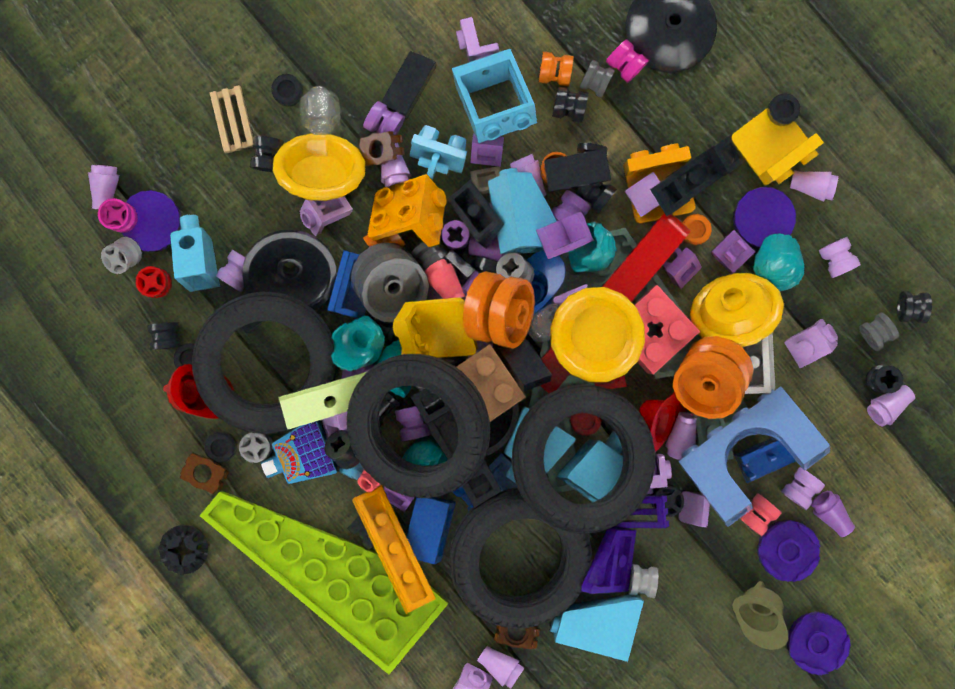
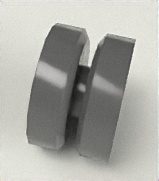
M383 242L370 246L359 255L352 268L351 281L355 293L368 312L383 322H393L405 302L425 301L427 299L429 284L426 273L408 250L396 243Z

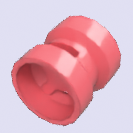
M757 493L752 499L753 509L740 519L762 537L768 530V524L771 521L777 520L782 512ZM753 510L763 519H765V521L761 520L757 515H755L753 513Z

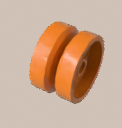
M487 271L479 273L473 280L464 303L463 325L467 336L473 340L485 343L493 341L498 346L511 349L518 347L530 329L534 314L535 298L531 282L512 276L505 278L501 274Z
M712 336L704 337L694 342L674 374L673 389L676 398L686 409L695 415L708 419L724 418L733 414L741 404L745 391L752 381L754 368L751 358L740 345L730 339Z

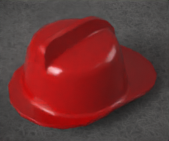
M185 364L178 367L172 374L168 384L163 387V391L167 392L169 403L180 412L208 419H218L219 417L208 408L197 390L192 365ZM224 375V378H225L226 382L228 383V385L230 386V388L234 391L231 382H230V381L227 379V377Z
M675 392L665 400H646L638 410L651 432L655 451H658L668 439L679 412H687L688 410L676 398Z

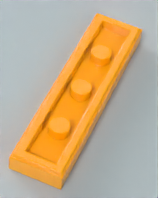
M382 485L375 488L372 492H365L354 497L352 501L405 613L407 614L435 600L434 593Z

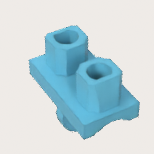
M427 125L422 128L419 135L414 134L411 141L410 157L419 159L418 165L428 168L427 175L431 179L434 178L436 171L446 175L449 170L462 173L467 151H465V138L453 135L450 137L448 145L437 142L439 131Z

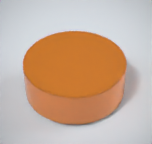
M693 214L682 221L691 230L684 239L685 243L697 246L709 239L712 227L705 216Z

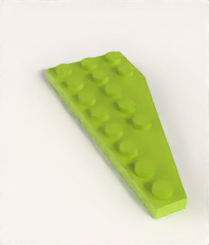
M220 491L200 514L201 518L388 675L449 604L445 597L431 587L436 599L406 614L376 551L367 550L361 545L224 491Z

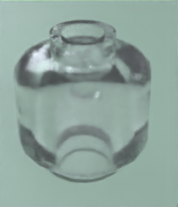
M318 86L311 88L309 92L300 98L301 124L304 128L310 130L312 134L326 135L332 133L334 128L340 124L339 98L335 93L327 90L325 87Z

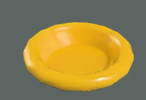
M310 133L297 136L284 143L274 156L272 171L278 184L292 195L306 200L328 201L343 197L359 186L365 176V160L360 150L344 138L332 134Z
M733 273L716 278L700 290L693 299L690 319L700 331L698 335L701 338L719 336L730 339L741 347L757 344L773 333L782 320L784 302L779 289L768 279L752 273Z
M606 287L584 288L569 295L556 309L550 326L551 347L558 362L571 375L588 382H609L625 375L638 362L645 344L644 323L637 307L622 293Z

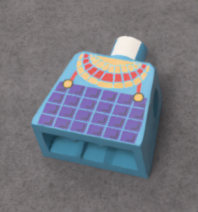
M320 420L299 426L272 443L276 455L261 461L267 478L283 473L287 483L291 484L338 472L340 467L325 454L324 447L327 438Z

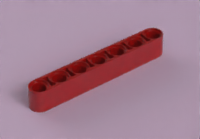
M664 213L602 287L622 293L632 302L684 241L691 230L673 214L666 216ZM552 347L541 358L552 374L551 382L540 385L548 394L557 390L570 375L558 362Z

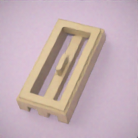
M240 85L234 86L233 89L226 88L220 92H210L224 152L231 153L253 147V134ZM232 96H236L246 142L241 143L231 101ZM220 99H224L234 145H230Z

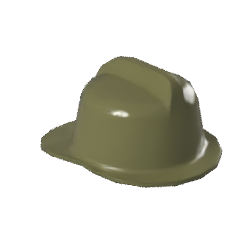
M759 581L755 587L746 590L743 596L734 599L732 604L733 610L742 632L753 644L769 650L780 649L786 645L789 639L788 630L783 618V602L777 593L767 589L764 582Z

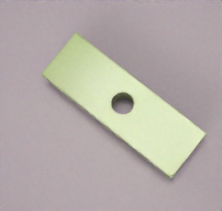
M367 372L278 397L287 430L347 412L351 395L360 379ZM333 396L331 400L324 401L326 397Z

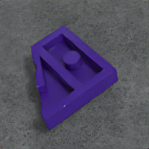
M609 528L606 530L582 584L581 591L590 594L629 591L636 530L628 528Z

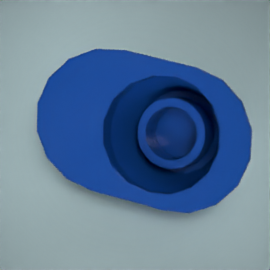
M544 250L533 254L526 260L534 269V278L531 282L535 298L534 314L542 313L549 308L554 295L561 288L566 276L565 263L561 256L558 255L548 259Z

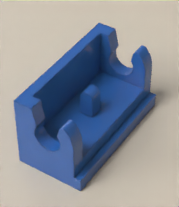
M344 250L328 311L359 319L365 316L366 308L355 293L351 281L352 268L359 254Z
M773 437L734 454L746 483L796 462L784 445Z
M416 497L407 539L417 560L430 564H437L442 561L456 505L455 501L439 497Z

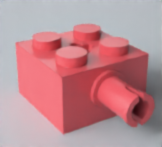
M658 285L651 287L634 303L643 320L645 344L638 364L648 374L652 375L700 332ZM648 323L650 325H658V336L647 335L650 330L647 326Z

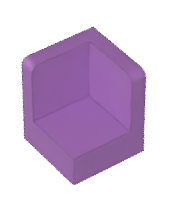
M582 212L575 213L536 230L548 259L594 241Z

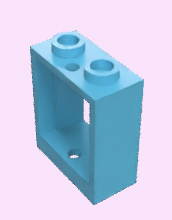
M511 49L452 68L456 89L478 143L495 140L504 134L523 130L537 123L535 104ZM510 80L521 105L479 119L469 93Z

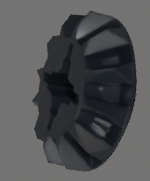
M179 525L171 528L162 536L158 547L160 562L164 563L168 571H173L179 575L195 572L205 563L208 556V543L205 536L197 528L189 525ZM184 537L185 547L195 552L186 554L182 560L180 553L171 549L180 546Z

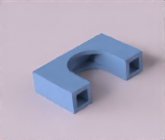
M781 386L775 391L772 389L771 393H763L757 399L759 403L750 409L747 407L741 409L732 417L733 422L725 428L722 426L715 428L707 435L708 440L699 447L696 444L689 447L681 455L683 458L679 463L682 469L727 527L753 509L752 503L731 478L727 470L729 453L738 441L756 434L773 437L784 445L804 471L830 453V444Z

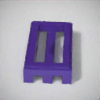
M667 495L646 496L641 504L656 503L657 508H637L631 514L657 515L658 520H624L612 528L669 527V520H666L668 508H665Z

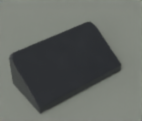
M410 51L381 102L387 105V109L399 112L405 116V119H408L437 67L436 62Z
M469 180L452 194L447 201L477 242L487 249L504 223L474 183Z

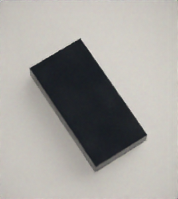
M606 149L543 161L549 192L611 181Z
M526 338L514 349L498 346L493 343L492 348L523 392L551 382V372Z

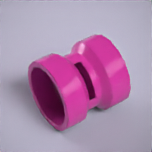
M628 39L623 41L606 60V63L611 68H617L621 72V78L626 83H629L649 62L643 54H637L634 51V45Z
M115 198L107 199L98 209L100 223L113 231L125 233L132 230L137 223L138 217L135 208L122 200Z

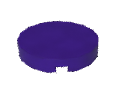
M759 187L747 192L737 202L733 212V225L736 232L748 245L755 248H761L763 240L769 235L779 233L791 235L796 224V211L791 200L782 191L772 187Z
M152 190L142 191L131 196L126 203L135 208L138 219L135 227L128 232L122 233V235L136 241L143 251L157 252L168 248L167 246L171 245V233L181 230L179 219L181 212L178 206L167 195Z
M793 520L777 521L768 527L767 532L762 537L760 536L757 547L759 561L764 570L777 580L787 582L801 581L813 573L820 559V543L818 538L810 528L801 522Z
M815 611L804 614L794 621L788 631L789 639L786 644L790 657L798 667L810 674H829L828 672L840 668L849 656L851 644L849 635L843 624L828 613Z

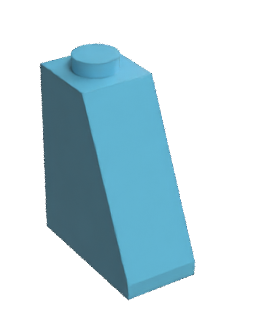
M517 168L500 171V176L488 181L492 208L504 223L497 234L500 254L511 252L537 253L543 251L544 248L536 230L557 220L532 173L518 172Z
M623 595L572 604L561 615L552 619L550 632H554L555 643L628 662L644 601L640 595Z

